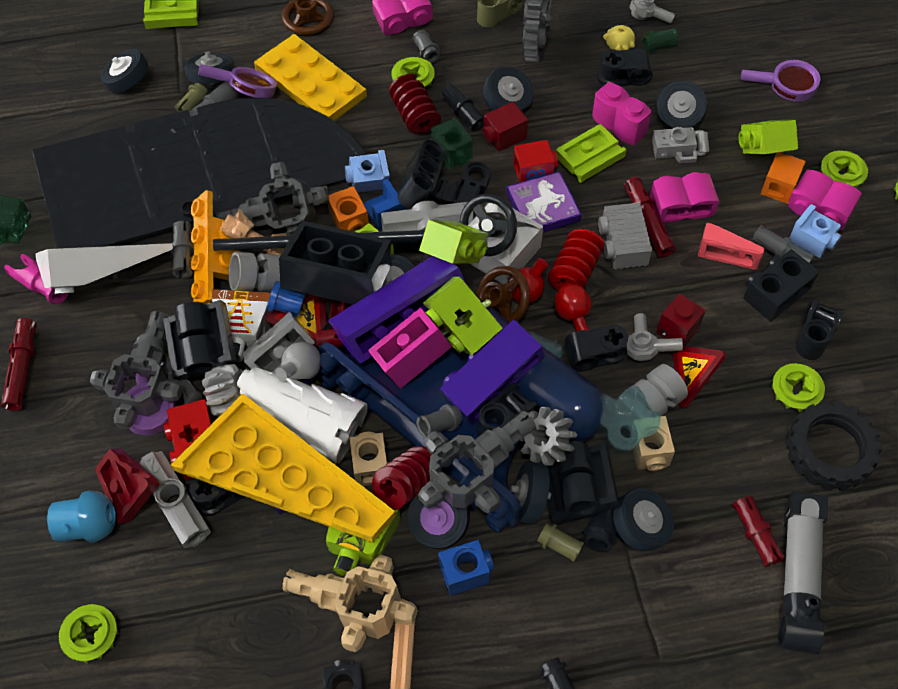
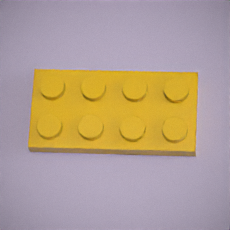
M295 34L254 61L256 70L262 71L275 79L277 87L298 104L314 109L334 121L367 97L365 87Z

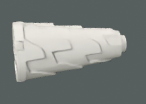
M257 367L252 368L250 371L245 369L237 382V387L240 388V395H246L324 457L336 464L337 462L340 463L351 447L350 437L357 436L355 434L357 427H362L368 410L367 403L344 393L339 395L315 384L309 386L291 377L280 380L276 374Z

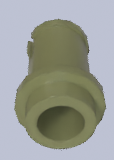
M199 83L190 85L187 94L175 105L176 111L192 110L203 101L205 95L209 94L207 89Z
M546 523L537 540L543 544L542 548L546 549L548 547L574 562L584 542L578 541L557 529V524L554 523L552 526Z

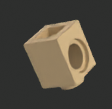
M666 416L633 420L629 436L637 470L659 471L670 466L675 450ZM645 443H654L659 449H651Z
M363 432L358 436L350 437L355 481L362 486L372 485L374 474L387 464L383 433ZM369 453L377 455L376 458L370 461L362 459L364 455Z

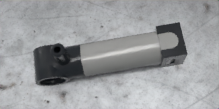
M793 491L785 503L784 526H787L784 605L778 631V644L781 649L819 655L822 648L824 623L822 618H820L823 525L828 519L827 496Z

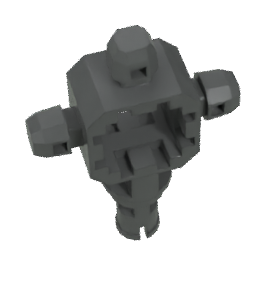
M285 162L271 164L270 168L271 178L275 180L274 183L264 185L258 197L247 199L246 203L240 204L239 208L217 212L216 218L225 220L229 214L235 216L239 209H242L243 214L254 224L253 227L269 225L274 229H287V232H285L286 236H292L301 221L312 222L316 215L315 206L326 203L329 200L327 188H310L309 184L301 179L289 178L288 176L291 174ZM295 188L299 192L298 198L303 208L300 209L301 214L297 215V217L281 220L277 216L278 209L273 200L276 199L275 194L280 193L279 191Z
M157 311L151 312L146 332L133 344L131 355L124 354L115 359L110 370L99 369L92 372L90 378L91 385L98 390L105 391L116 408L114 423L118 428L130 429L137 415L150 416L159 411L162 399L163 401L174 402L181 398L182 386L176 381L166 379L160 367L162 358L165 355V350L163 349L164 342L162 341L165 334L163 319L169 317L163 312L159 313L158 318ZM136 373H139L141 377L150 378L148 383L149 391L144 390L143 395L137 394V397L133 398L132 395L123 393L125 388L123 381H129L130 376L135 377Z
M521 411L519 415L504 427H496L492 431L486 430L475 440L472 436L457 435L449 441L438 431H433L426 436L425 445L431 454L429 466L430 481L421 488L418 494L422 504L426 508H432L443 502L444 497L452 507L466 508L475 501V504L483 512L492 513L500 505L499 495L492 488L494 469L509 458V453L514 450L516 442L536 429V424L530 416L526 420L525 418L528 416V413ZM465 456L467 460L470 458L473 460V464L480 471H483V475H478L474 478L468 487L463 485L459 488L457 484L452 485L450 483V479L443 472L441 473V468L448 467L454 462L455 457L461 459Z

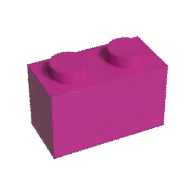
M419 308L368 351L385 373L401 389L452 346L426 313Z

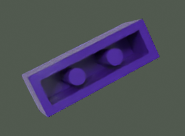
M512 320L508 325H502L503 329L492 337V340L484 348L481 347L473 355H470L467 363L459 371H452L444 379L443 386L440 388L445 399L452 406H456L460 410L461 415L472 426L478 421L480 410L484 405L498 396L509 384L518 383L545 358L542 346L515 320Z

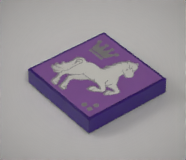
M560 171L506 186V194L512 207L541 224L543 232L581 221L582 214Z

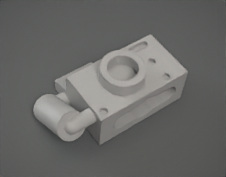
M675 127L673 129L654 130L652 145L655 159L675 157L679 164L694 163L697 161V156H705L706 153H709L708 132L703 130L694 131L693 127Z

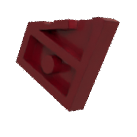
M109 449L95 468L105 495L113 503L115 519L118 524L130 523L160 485L158 479L122 449Z

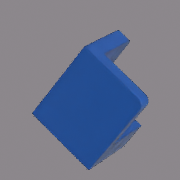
M388 179L382 181L383 195L364 203L368 215L378 231L382 227L381 213L404 210V206L397 198L398 193Z

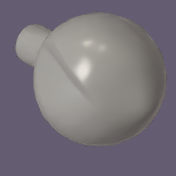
M300 341L291 344L282 355V366L276 370L277 377L280 380H285L288 377L295 380L315 377L321 367L319 364L321 355L318 349L308 342Z

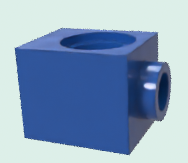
M479 540L438 552L439 566L450 596L489 583L490 571L494 570V565L488 549L482 551ZM468 561L474 563L476 569L472 572H463L458 566Z

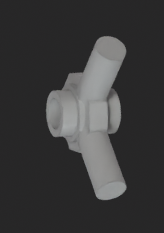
M631 0L629 8L632 10V16L639 20L655 17L671 24L675 16L674 13L657 7L654 4V0Z
M638 313L634 316L635 333L628 337L627 355L637 361H647L652 359L658 352L683 351L682 338L657 339L656 336L647 332L646 315Z

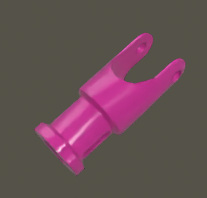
M21 254V260L28 266L24 269H14L9 265L4 266L5 271L10 277L31 291L43 294L49 303L58 305L67 298L68 293L55 294L54 288L44 287L37 262L27 255Z

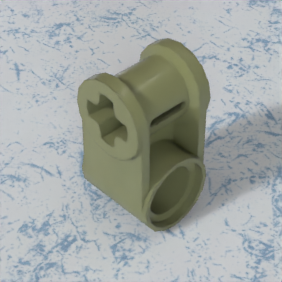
M478 0L477 22L483 27H494L509 16L516 14L522 8L525 0Z

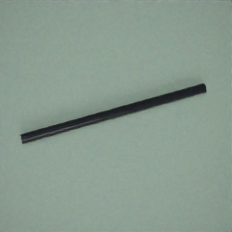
M425 230L365 232L361 234L391 240V244L422 242ZM292 236L213 239L214 251L285 248Z

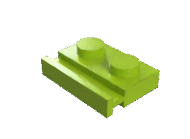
M145 0V18H143L145 28L198 25L199 0Z
M599 124L557 148L556 154L558 160L572 175L575 174L581 183L624 158L627 149L625 147L621 148L618 145V140Z

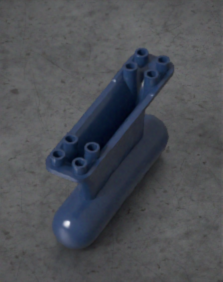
M491 306L486 308L501 326L510 323L507 318ZM456 311L455 314L459 318L462 315H464L465 312ZM449 333L444 335L446 339L450 336ZM492 338L485 345H483L482 348H484L492 340ZM324 342L318 347L321 355L319 362L321 373L317 376V379L327 390H331L337 384L344 391V394L367 403L370 413L376 414L414 447H426L425 437L417 429V418L436 412L445 404L451 405L445 399L440 388L443 386L444 379L452 371H459L467 363L468 357L471 354H467L464 351L458 353L451 347L400 389L373 356L360 364L351 354L338 349L329 342ZM542 346L545 358L517 383L520 386L519 391L531 402L536 401L540 408L549 407L551 411L554 409L562 410L564 412L563 418H570L573 421L568 431H573L577 434L575 438H569V441L585 442L596 435L605 421L607 408L604 396L597 386ZM462 416V422L456 430H444L441 433L449 441L457 435L472 436L475 440L478 438L476 432L478 421L472 426ZM494 422L487 423L490 426H499L497 423ZM520 441L514 444V450L509 453V458L494 469L492 488L499 495L500 505L492 513H489L484 520L497 533H500L505 526L513 528L519 522L521 505L508 487V471ZM465 456L461 459L455 457L454 462L448 467H442V470L456 481L459 487L463 485L468 487L474 478L478 475H483V471H480L473 464V460L471 458L467 460ZM475 501L468 506L469 510L474 511L478 507Z

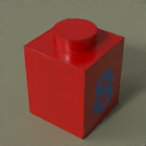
M548 140L514 146L513 166L519 183L554 173V168L558 167V158L556 151H551Z

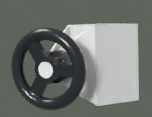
M486 193L475 196L468 201L461 212L460 223L488 233L486 239L488 246L485 255L480 259L479 263H469L485 274L499 266H511L516 269L522 268L541 248L543 226L512 208L504 198L498 195ZM472 211H474L475 214H476V217H475V219L468 225L469 217H470ZM500 275L495 280L506 284L510 276Z

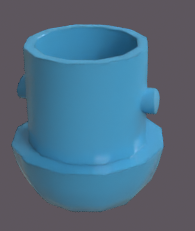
M89 490L82 492L79 498L51 503L47 514L48 529L53 540L58 543L85 539L90 544L107 537L113 531L115 526L113 503L105 494Z

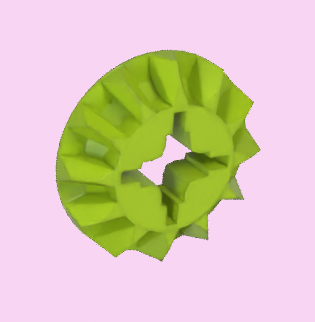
M408 57L398 61L391 72L393 81L405 74L415 75L418 73L417 80H420L424 87H431L432 80L435 79V71L432 64L419 57Z
M834 151L827 154L823 158L819 170L833 181L843 182L855 188L863 184L868 175V168L864 160L848 151ZM846 166L848 167L847 173H844V175L839 174V171L845 169Z
M797 363L788 364L781 367L773 377L771 389L776 394V400H781L785 404L786 409L792 407L801 412L812 404L816 406L824 397V382L821 376L809 366ZM802 380V391L794 395L793 386Z
M89 604L75 609L65 618L59 631L61 649L72 660L84 663L93 659H102V655L108 649L113 648L115 636L119 634L116 619L108 609L100 605ZM83 623H86L93 630L98 628V631L94 633V644L86 639L81 640L85 635Z

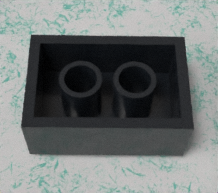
M301 221L279 257L280 288L356 304L382 287L390 270L391 240Z

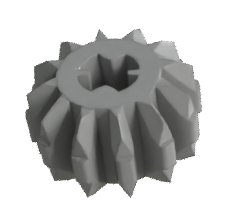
M226 364L212 368V370L206 372L205 379L202 381L205 388L203 394L207 399L206 404L211 407V413L217 415V417L241 396L237 382L243 371L238 369L235 364Z
M541 407L539 413L536 411L528 413V416H531L534 420L536 429L519 441L526 442L521 452L523 454H531V462L540 463L542 461L545 466H552L555 460L558 462L566 460L564 450L572 452L575 449L569 443V438H575L577 434L576 432L568 431L573 421L570 418H563L564 412L562 410L554 409L551 411L549 407Z

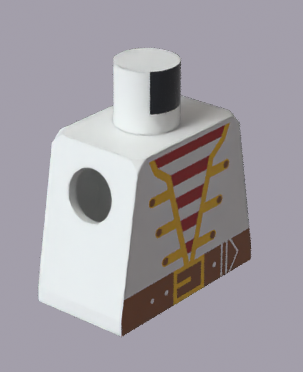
M213 289L212 302L222 300L227 306L236 363L243 360L242 353L244 350L248 349L269 330L270 323L265 321V316L270 312L267 311V305L271 293Z

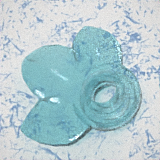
M629 387L619 396L618 400L601 394L603 412L600 417V424L608 429V439L615 448L623 451L631 450L639 444L641 438L650 437L658 430L661 414L656 411L647 410L646 397L639 387ZM627 428L631 434L630 438L623 437L620 429Z

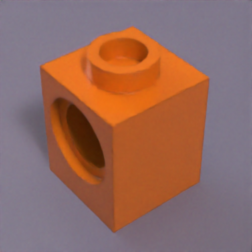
M777 152L760 194L788 204L806 161Z
M354 186L329 195V200L327 201L329 213L338 229L354 232L362 229L369 223L368 212Z

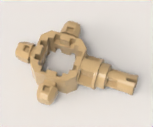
M384 555L377 556L369 569L358 566L348 571L345 578L331 573L326 576L320 574L317 577H313L290 569L286 575L290 576L291 579L284 577L283 580L284 592L310 597L311 601L317 603L319 608L338 613L344 626L341 637L342 646L346 650L357 652L362 648L367 638L366 636L379 639L389 634L394 620L400 624H413L418 612L417 607L412 602L400 598L397 585L392 577L393 561L390 557ZM368 587L372 588V591L375 593L384 594V592H387L381 604L382 610H377L375 615L369 614L368 618H366L363 613L352 610L355 603V594L360 595L361 591L367 592Z

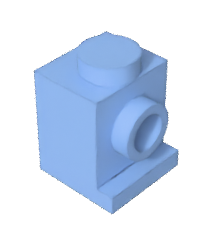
M379 150L376 154L350 157L349 165L345 166V176L347 183H352L357 193L383 189L382 181L389 180L390 175L384 150Z
M810 204L795 223L790 239H792L791 242L820 258L826 249L832 251L842 236L838 233L841 225L815 211L816 206Z

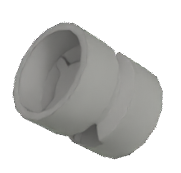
M234 252L232 254L229 264V284L231 290L252 292L255 288L257 292L271 293L275 282H280L279 255L260 253L255 257L253 253Z
M666 364L656 367L646 375L647 380H639L625 392L630 408L640 419L663 416L667 413L668 408H674L687 398L688 395L684 380L672 367Z

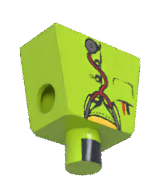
M394 510L395 518L373 542L329 527L326 537L329 552L339 555L333 568L334 572L345 576L348 571L356 568L358 562L371 566L374 559L383 553L401 521L400 510Z

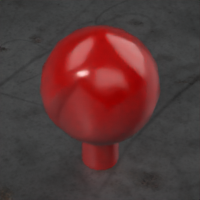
M538 258L532 268L522 267L517 269L525 276L530 289L529 304L537 301L544 291V280L541 274L547 268L548 263L542 258ZM519 286L512 293V300L516 303L520 302L521 297Z
M570 282L563 284L554 298L556 312L562 319L573 321L576 331L589 330L584 317L589 314L592 306L588 292L578 284Z

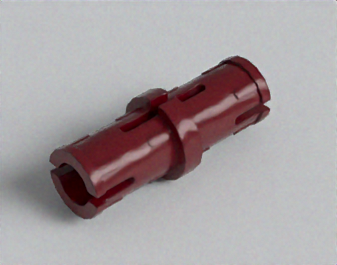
M747 496V501L744 497L733 504V508L746 529L745 536L747 540H752L763 561L764 567H770L771 562L773 565H776L783 561L786 557L771 533L773 528L770 522H765L753 496Z

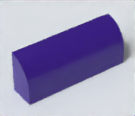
M432 256L328 321L349 353L361 364L372 357L368 351L371 347L419 308L424 312L428 311L429 309L423 302L452 277H460L464 282L465 280L459 267Z

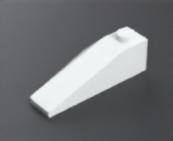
M172 243L62 248L47 249L35 254L44 287L54 288L55 294L73 293L76 286L88 284L173 249Z

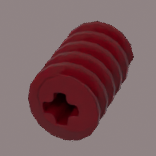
M405 74L395 79L390 85L389 95L402 116L407 129L413 134L422 135L438 127L441 122V115L437 112V108L428 96L423 83L417 80L414 74Z
M423 446L412 447L399 457H396L392 462L381 467L372 479L373 494L393 510L400 509L404 504L414 499L419 494L421 488L430 481L429 466L431 454L427 448Z

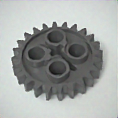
M526 0L522 45L525 50L524 57L526 62L539 63L540 57H542L546 36L550 32L552 0Z

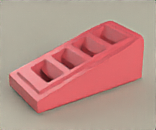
M706 223L698 257L757 270L764 253V248L719 226Z

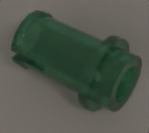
M676 28L659 32L650 30L642 38L644 49L646 51L650 50V52H655L657 48L677 45L679 42Z

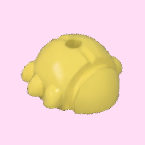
M615 26L603 35L607 45L612 50H628L635 46V34L627 26Z

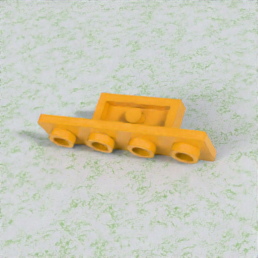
M206 190L193 201L191 206V214L194 216V228L191 233V241L194 243V255L191 260V268L194 270V282L191 288V295L194 298V302L209 304L212 301V291L214 289L213 277L229 281L231 256L234 252H240V250L214 251L213 239H227L231 237L225 235V232L220 230L224 220L213 217V192Z

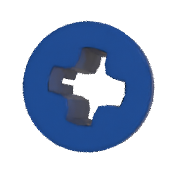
M276 281L268 301L267 311L274 312V310L287 314L291 312L294 316L298 317L306 293L280 288V282Z

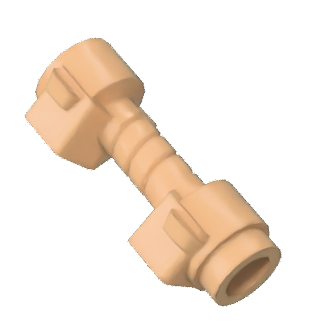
M239 209L235 216L229 214L220 229L231 238L264 237L251 230L254 224L243 214L242 209ZM285 233L272 234L271 237H273V236H286V234H285ZM285 248L263 250L267 251V254H277L280 257Z

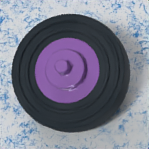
M417 495L409 505L407 522L412 535L418 542L430 548H446L458 542L466 533L469 525L468 507H452L444 497L443 502L435 507L426 508Z

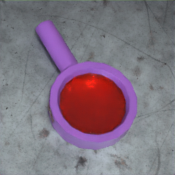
M800 60L784 61L775 68L774 73L742 69L740 77L741 81L770 83L773 90L779 96L794 102L812 98L816 94L821 80L819 72L814 66Z
M200 64L198 75L229 82L237 91L256 98L273 97L277 86L275 79L253 68L236 67L231 72Z

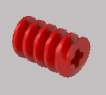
M575 229L568 234L562 250H560L553 268H551L548 274V280L555 290L559 291L563 284L567 282L585 287L587 278L592 273L591 269H594L596 260L601 255L600 251L605 246L601 236L587 229Z

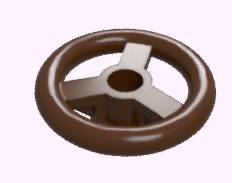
M292 0L282 11V22L285 27L299 35L320 33L333 20V9L326 0ZM317 5L321 6L325 13L320 12L317 9ZM294 8H296L297 16L295 20L291 22L289 17L290 13ZM313 20L321 22L312 27H300L305 22Z
M499 266L490 270L482 278L477 290V297L483 301L490 300L491 307L498 308L501 315L510 322L512 320L517 322L528 308L530 289L525 276L519 270L511 266ZM500 275L512 277L506 284L492 282ZM519 286L521 292L520 302L517 309L511 313L510 301L512 293Z

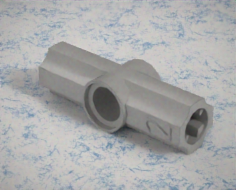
M422 201L415 204L412 209L381 213L382 231L425 230L428 219L459 222L461 212L468 202L437 205L433 201ZM473 211L469 217L468 225L473 221Z
M162 451L150 452L143 456L139 464L158 479L160 483L153 496L183 547H195L205 541L211 531ZM180 495L176 501L166 503L171 496Z

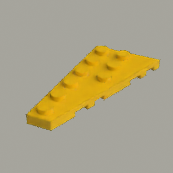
M244 394L227 408L171 464L172 469L176 472L373 542L396 516L393 509Z

